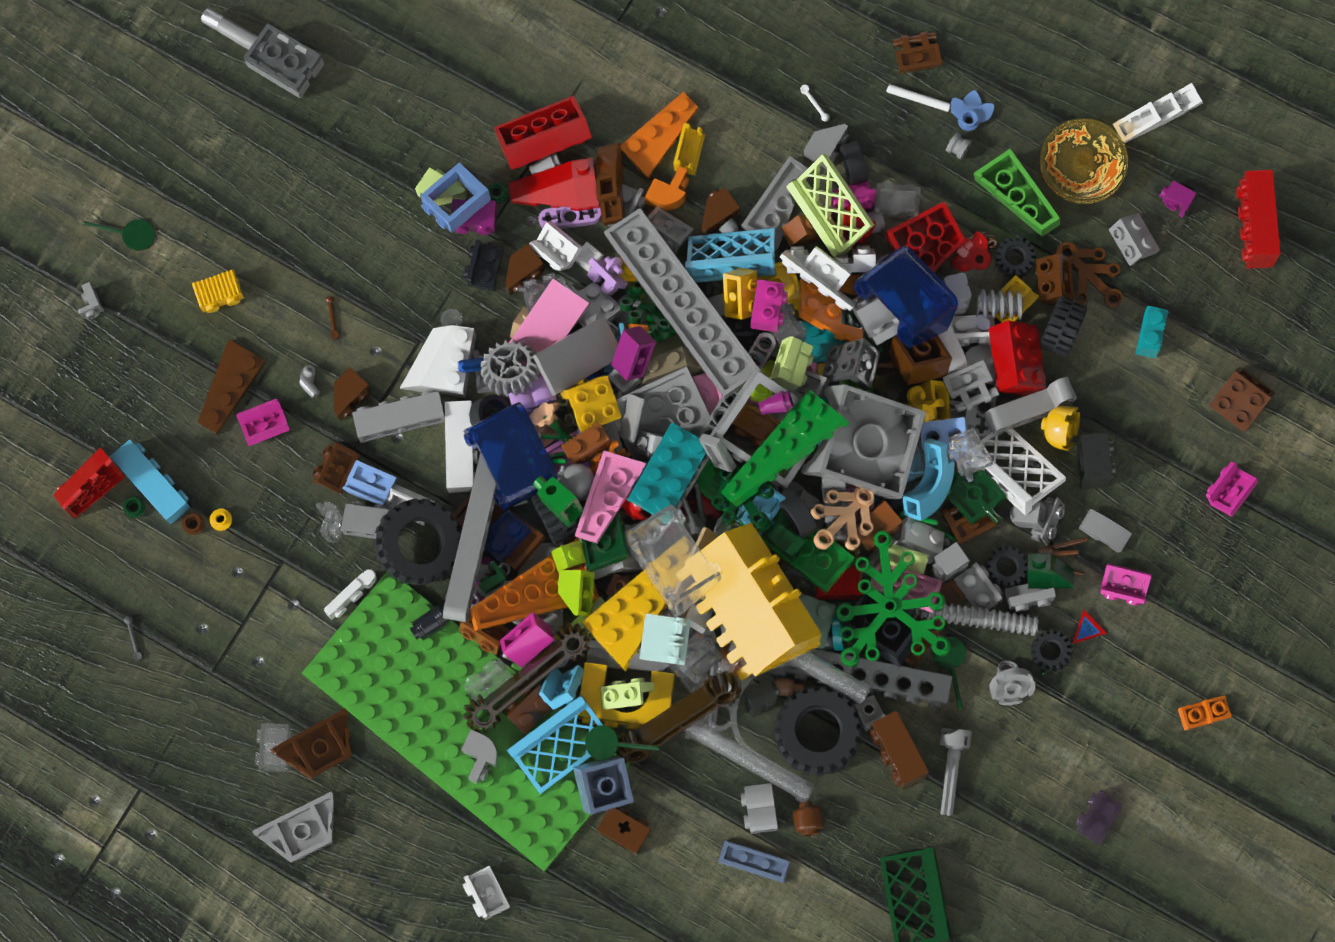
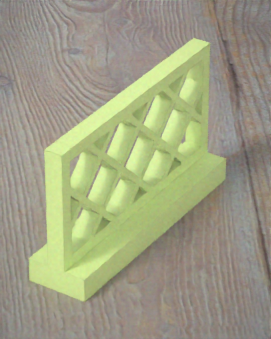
M822 154L797 180L792 181L786 186L833 257L847 254L852 249L851 246L874 226L827 154ZM822 163L827 167V176L820 174V165ZM809 176L814 177V188H811L806 181ZM820 179L827 180L826 191L819 190ZM832 181H836L839 185V193L832 192ZM819 194L826 195V206H823L820 202ZM832 196L839 198L838 209L831 207ZM844 199L850 201L851 211L844 210ZM831 212L838 213V224L832 220ZM844 214L851 215L850 226L843 225ZM856 217H860L864 222L865 226L862 229L856 228ZM843 229L850 231V240L848 242L843 236Z

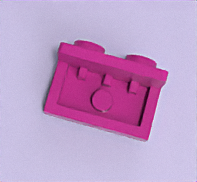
M278 399L268 401L236 415L248 446L290 430Z
M1231 461L1228 466L1222 469L1217 481L1208 488L1207 499L1211 506L1233 517L1258 484V480L1238 469L1237 464Z
M1107 563L1100 593L1104 594V597L1107 599L1117 600V598L1126 600V603L1139 606V603L1145 604L1151 573Z

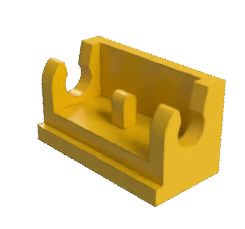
M683 124L674 159V171H677L680 166L687 169V174H696L705 139V134H703L701 127L694 130L691 129L690 124Z

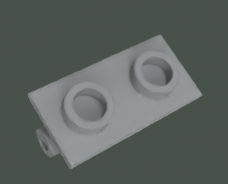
M1047 497V500L1043 501V504L1047 507L1044 529L1033 528L1031 531L1032 539L1036 541L1042 539L1046 545H1049L1050 541L1054 539L1058 521L1062 519L1065 512V505L1058 497H1056V500Z

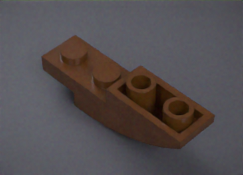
M619 142L598 147L596 194L597 201L600 202L602 223L605 226L616 224L625 218L622 191L624 175Z

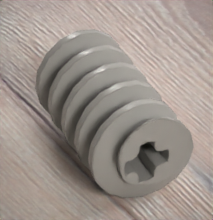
M981 289L977 298L976 317H978L980 311L983 312L984 317H987L989 311H991L993 318L996 317L998 312H1000L1002 319L1005 318L1006 313H1009L1012 320L1015 314H1018L1019 320L1022 318L1023 299L1020 292H1017L1013 298L1011 291H1008L1004 297L1002 290L998 292L997 296H995L994 290H990L987 296L985 289Z

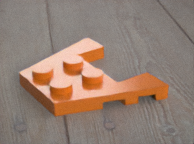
M850 275L839 291L856 296L863 293V276ZM802 278L799 280L798 317L821 330L827 329L834 333L835 338L840 341L844 339L851 342L863 338V329L841 323L842 308L835 303L836 300L820 293L818 286L814 283H808Z

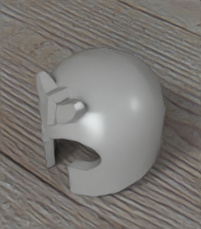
M574 463L567 467L562 465L557 473V481L575 495L578 501L587 500L595 477L589 467L580 463Z

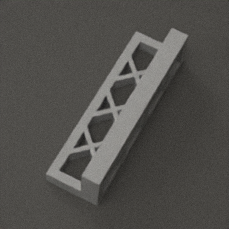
M591 640L587 643L590 650L587 652L586 663L607 665L610 669L624 670L598 641ZM640 650L637 654H634L627 670L677 673V664L639 659Z

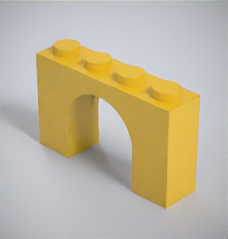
M584 663L580 695L585 698L599 720L604 722V726L617 728L618 724L627 725V729L636 730L672 705L675 674L652 671L651 682H654V691L649 692L647 701L640 709L630 713L619 712L615 709H603L601 687L606 686L608 667L602 664ZM585 709L578 714V719L582 720L583 724L590 725L591 716Z

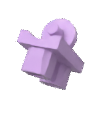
M607 256L605 260H596L592 257L588 263L592 267L587 276L594 282H600L604 278L605 282L600 288L606 295H613L618 288H626L628 283L620 276L623 270L620 268L622 260L619 257L611 259Z

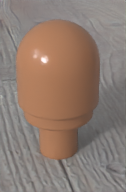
M778 678L773 682L776 684L780 696H793L794 692L804 691V684L795 683V680L791 678Z

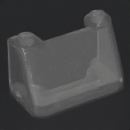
M671 504L626 531L625 534L629 549L671 612L677 617L722 580L721 574H723V571L717 562L712 563L705 558L685 529L684 522L686 518L680 509L676 510Z

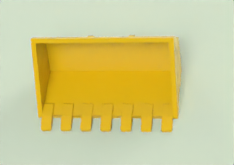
M752 522L721 534L697 554L688 558L685 561L687 566L676 573L680 582L685 581L692 575L695 578L696 583L686 590L690 598H694L701 592L706 596V599L696 606L700 614H704L712 608L717 615L706 622L709 629L713 631L723 624L727 630L716 639L720 647H724L731 641L737 646V648L727 654L730 663L733 664L742 657L745 659L747 664L737 671L741 680L746 679L752 674L758 676L819 647L822 633L799 598L801 595L800 590L793 589L777 563L780 560L778 555L773 556L761 536L753 527Z

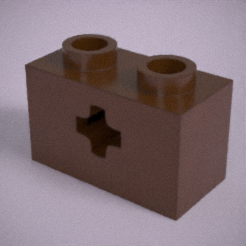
M620 806L616 807V809H609L597 828L598 833L638 855L651 832L650 828L647 827L649 823L639 817L636 820L627 816L629 812ZM628 823L631 830L630 833L625 831L622 834L620 825L625 826Z

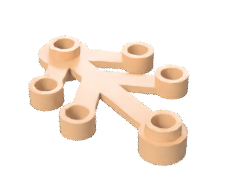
M860 487L856 488L853 493L829 490L824 497L827 504L835 505L838 501L852 503L848 507L824 506L822 504H816L813 507L811 514L815 519L819 520L824 516H839L827 530L822 529L818 531L814 536V544L819 549H828L834 541L833 536L846 523L848 538L845 540V546L849 550H855L860 544V539L857 536L855 512L860 509L862 522L858 526L859 533L864 536L869 535L874 528L869 512V507L874 502V493ZM829 495L834 496L835 500H832ZM816 509H819L822 514H818ZM863 525L867 526L869 530H865ZM850 540H853L855 542V545H852L850 543Z

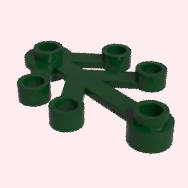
M639 281L630 283L627 288L628 297L620 300V309L624 312H629L628 322L630 324H640L642 316L647 311L656 324L655 336L660 339L670 338L673 330L670 322L662 318L658 312V307L649 298L650 296ZM641 301L637 309L631 311L634 302Z
M737 468L733 472L722 469L718 471L717 480L721 485L718 495L712 499V505L716 510H723L727 506L726 497L721 491L739 472ZM765 483L759 487V491L753 496L770 499L774 495V489L770 484ZM750 498L743 502V506L751 516L750 522H752L757 532L768 530L771 525L769 517L764 512H759ZM730 502L728 510L722 515V520L728 526L734 525L738 519L737 512L739 506L736 507L732 502Z

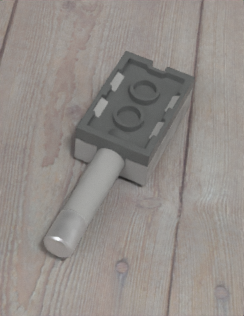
M207 8L201 16L203 23L248 50L243 57L247 67L300 99L310 86L308 81L310 77L315 78L324 66L320 54L268 23L259 36L211 8Z

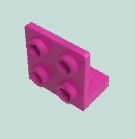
M868 181L853 186L851 184L848 185L865 212L875 206L876 190L875 188L870 189ZM839 188L833 189L832 192L839 193ZM832 196V208L838 209V197ZM844 199V210L850 204L848 199ZM831 212L833 218L838 217V213Z

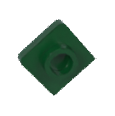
M494 560L488 565V569L493 576L491 577L489 574L478 581L479 585L476 591L480 597L485 596L505 582L506 578L504 576H506L503 567L500 564L497 565Z

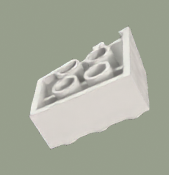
M455 325L433 328L400 389L418 392L434 390V392L439 391L440 395L465 398L470 372H459L458 362L460 360L472 359L476 341L474 328Z

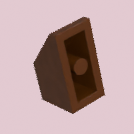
M726 188L722 190L717 189L708 196L702 223V235L712 234L728 220L740 215L739 205Z

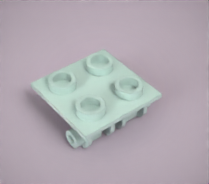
M645 614L639 659L685 665L691 620Z

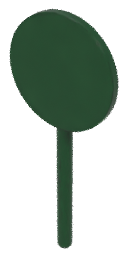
M142 219L130 221L124 229L83 221V225L121 233L125 245L135 251L149 248L155 239L153 226Z
M945 636L951 644L950 652L946 656H938L932 649V657L938 666L950 669L958 709L962 710L963 706L955 668L964 662L966 649L958 638ZM939 642L937 648L940 650L944 649L945 643Z
M602 725L591 729L585 740L587 752L597 760L611 758L616 753L618 747L660 750L659 746L619 742L616 732L612 728Z

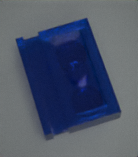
M507 509L489 528L484 549L502 564L532 531Z

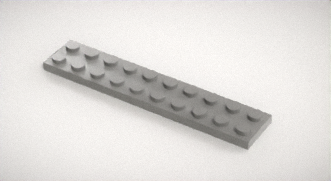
M640 208L604 231L606 238L664 317L670 322L677 335L724 399L740 390L754 369L761 372Z

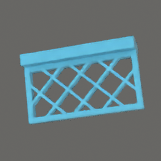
M775 228L688 237L685 269L695 283L723 280L724 273L737 268L756 270L757 277L776 275ZM770 236L764 243L759 241L761 237ZM740 239L748 240L743 245L737 243ZM719 241L726 242L721 247L715 245ZM694 244H705L700 249L694 247ZM752 244L759 246L753 252L747 249ZM731 246L737 248L731 254L726 251ZM710 248L715 250L710 256L705 254ZM764 250L768 252L765 254H760ZM742 252L746 254L745 256H738ZM720 255H723L725 258H717V257L720 256Z
M580 695L507 751L541 794L572 771L573 767L579 766L591 757L587 750L583 757L572 756L574 743L585 744L584 741L574 740L576 727L587 728L590 731L594 728L593 720L598 726L604 725L588 705L585 698ZM585 709L591 716L590 726L577 724L578 714ZM575 717V719H574V724H573V723H567V722H569L571 719H573V718ZM563 725L573 726L572 739L558 738L559 729ZM556 731V737H551L550 735ZM544 739L555 740L553 753L540 751L541 742ZM558 741L571 742L569 756L556 754ZM536 745H538L537 751L531 750ZM527 752L537 754L535 767L526 766L520 757ZM539 754L553 756L551 769L538 767ZM555 757L569 758L567 769L564 771L554 770ZM571 759L577 760L571 765ZM529 769L534 770V776L531 774ZM537 770L550 772L549 782L542 787L536 780ZM553 773H559L552 779Z

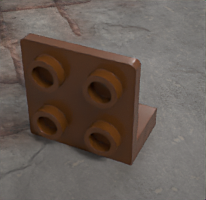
M1239 367L1212 400L1210 407L1239 429L1246 431L1265 405L1275 395V392Z

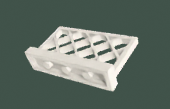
M1014 429L1006 431L1011 436V441L998 440V436L1003 432L998 434L991 432L975 445L970 443V450H965V460L972 466L977 463L1006 494L1007 499L1024 515L1032 511V506L1066 481V477ZM984 446H995L994 453H984L981 448ZM997 446L1010 447V454L997 453ZM1013 447H1023L1026 450V455L1013 454ZM996 459L1010 460L1009 467H999L996 464ZM1012 460H1026L1025 468L1012 467ZM1028 460L1040 462L1041 468H1028ZM1011 473H1025L1024 481L1013 480ZM1027 474H1041L1040 482L1027 481ZM1043 474L1054 475L1057 479L1053 482H1043ZM1026 487H1040V492L1032 497L1026 492Z

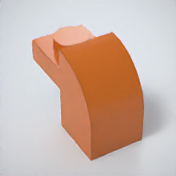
M679 166L670 185L654 178L645 196L646 204L654 208L658 206L664 211H672L679 208L686 200V192L682 190H685L689 183L687 169Z

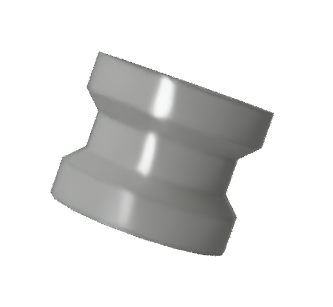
M956 132L950 140L946 151L948 153L953 152L961 160L968 151L972 141L961 138V134Z

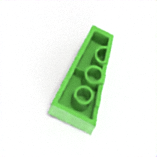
M1011 149L974 172L975 181L1040 236L1043 237L1060 225V217Z

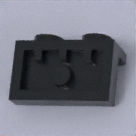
M476 240L475 246L471 245L469 252L471 263L470 266H466L464 272V279H466L469 287L494 292L504 251L503 248L482 244L481 240Z

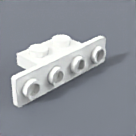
M816 246L804 263L786 250L782 253L780 258L787 268L795 269L801 273L800 277L804 281L814 283L818 286L820 293L827 297L830 295L836 300L835 303L840 308L851 311L856 305L854 301L839 291L851 275V272Z

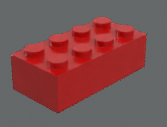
M574 96L493 127L511 170L521 168L525 164L541 160L545 156L561 152L570 146L581 144L592 138L585 116Z
M1273 170L1246 171L1243 178L1240 179V185L1236 187V196L1241 202V207H1238V218L1242 220L1243 227L1240 228V239L1244 241L1245 247L1242 249V261L1246 262V269L1272 268L1280 256Z

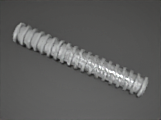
M946 603L942 610L933 611V613L917 608L904 610L915 618L918 616L919 619L924 617L926 620H930V618L933 619L935 616H941L949 624L951 622H954L956 625L961 623L962 626L968 624L969 627L975 625L976 628L982 626L983 629L989 627V630L996 628V631L1003 629V632L1010 630V633L1017 631V634L1024 632V635L1031 633V636H1035L1037 633L1039 622L1037 616L1031 618L1030 615L1024 617L1023 614H1019V616L1016 613L1011 615L1009 612L1004 614L1002 611L996 612L993 609L991 611L986 608L982 610L980 607L975 609L973 606L968 608L966 605L961 607L960 604L954 606L953 603L949 605Z

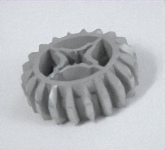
M515 339L511 343L505 340L503 345L496 342V348H489V354H484V361H481V375L484 383L491 391L495 390L498 395L504 392V395L508 397L513 392L517 396V392L520 390L525 393V388H532V382H537V375L540 374V370L533 358V355L537 354V352L532 349L530 344L525 345L523 341L517 344ZM522 359L527 362L526 367L522 366ZM495 369L499 370V377L494 374Z

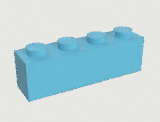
M129 439L110 458L171 525L191 508L187 504L189 498L181 489L177 492L172 487L175 482L167 473L162 476L158 471L161 467L153 458L148 460L144 454L147 451L139 442L134 444Z

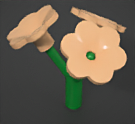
M559 401L550 404L542 403L539 408L533 410V417L531 419L533 425H538L539 427L545 424L550 425L559 435L533 432L530 422H527V450H530V445L533 441H541V439L562 440L564 443L566 441L569 442V439H573V437L563 431L557 421L558 417L555 412L560 408Z

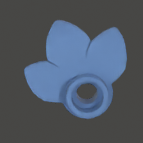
M973 90L966 95L963 101L953 98L950 108L952 114L958 118L959 126L965 131H972L978 127L979 123L988 121L991 118L994 104H982L978 93ZM969 118L973 122L971 124H967L965 122V119Z

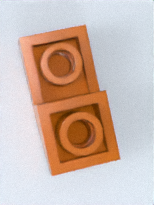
M1225 695L1178 709L1184 731L1232 717Z

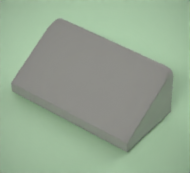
M629 394L619 436L630 442L636 441L645 403L643 396Z

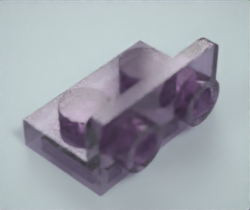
M1102 790L1098 794L1093 792L1087 802V805L1090 806L1087 813L1081 812L1075 823L1078 825L1077 833L1099 846L1123 807L1122 804L1105 795Z

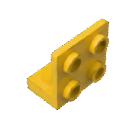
M600 376L560 392L562 399H569L580 432H584L585 429L588 430V427L592 428V425H596V422L604 425L621 418L608 376Z

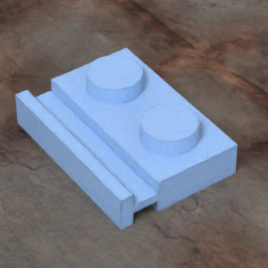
M356 460L343 490L375 505L385 506L390 489L395 485L397 478Z

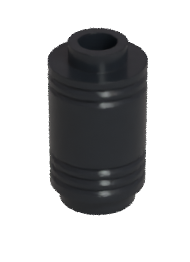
M437 605L411 622L413 627L410 630L416 640L421 638L424 641L449 625L451 620L443 618V605L440 607Z

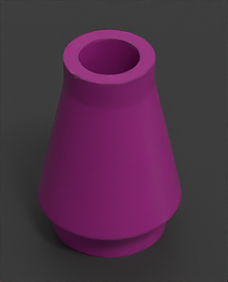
M782 390L758 402L762 415L789 412V409L794 408L789 391L784 392Z

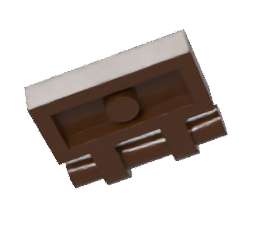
M922 31L918 35L908 36L906 34L901 35L900 38L892 39L894 48L900 46L903 48V50L895 52L899 74L942 66L938 43L929 44V41L936 40L935 32L927 33ZM911 44H922L920 47L910 48Z

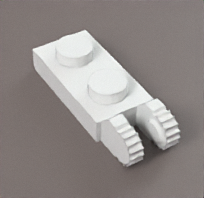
M366 569L364 573H361L324 608L326 615L331 620L335 617H341L346 612V606L351 601L354 603L361 598L364 589H371L377 582V576L374 571Z

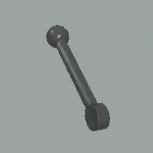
M126 616L124 622L128 626L134 648L133 658L136 661H141L143 655L138 650L132 627L133 619L131 616Z

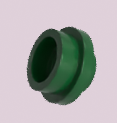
M494 182L487 188L491 198L490 201H496V204H499L506 200L508 190L504 184ZM495 191L501 192V195L497 197L493 194Z
M136 496L129 497L123 504L124 513L132 519L141 517L146 509L144 501ZM133 505H138L136 511H131Z

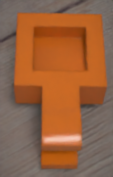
M618 440L612 441L609 451L606 450L620 456L626 455L625 448L621 451L614 450L619 446ZM601 452L594 455L589 462L590 470L594 476L603 454Z

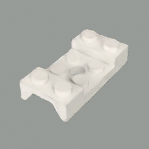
M857 245V249H852V258H848V254L833 258L850 272H876V254L869 245ZM791 246V250H786L802 263L809 256L808 249H804V246ZM787 268V273H799L795 269Z

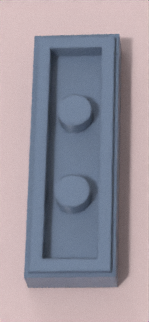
M727 840L724 842L718 863L781 883L785 882L791 862L790 860Z

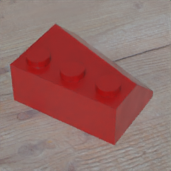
M945 201L886 231L884 235L899 265H904L908 276L913 277L916 284L914 286L917 290L965 241Z
M100 447L65 483L57 488V492L53 496L72 518L76 519L125 479L126 476Z

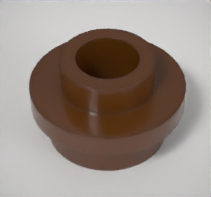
M197 513L186 515L182 521V527L189 535L201 533L205 526L204 519ZM193 521H197V526L195 528L190 527V524Z

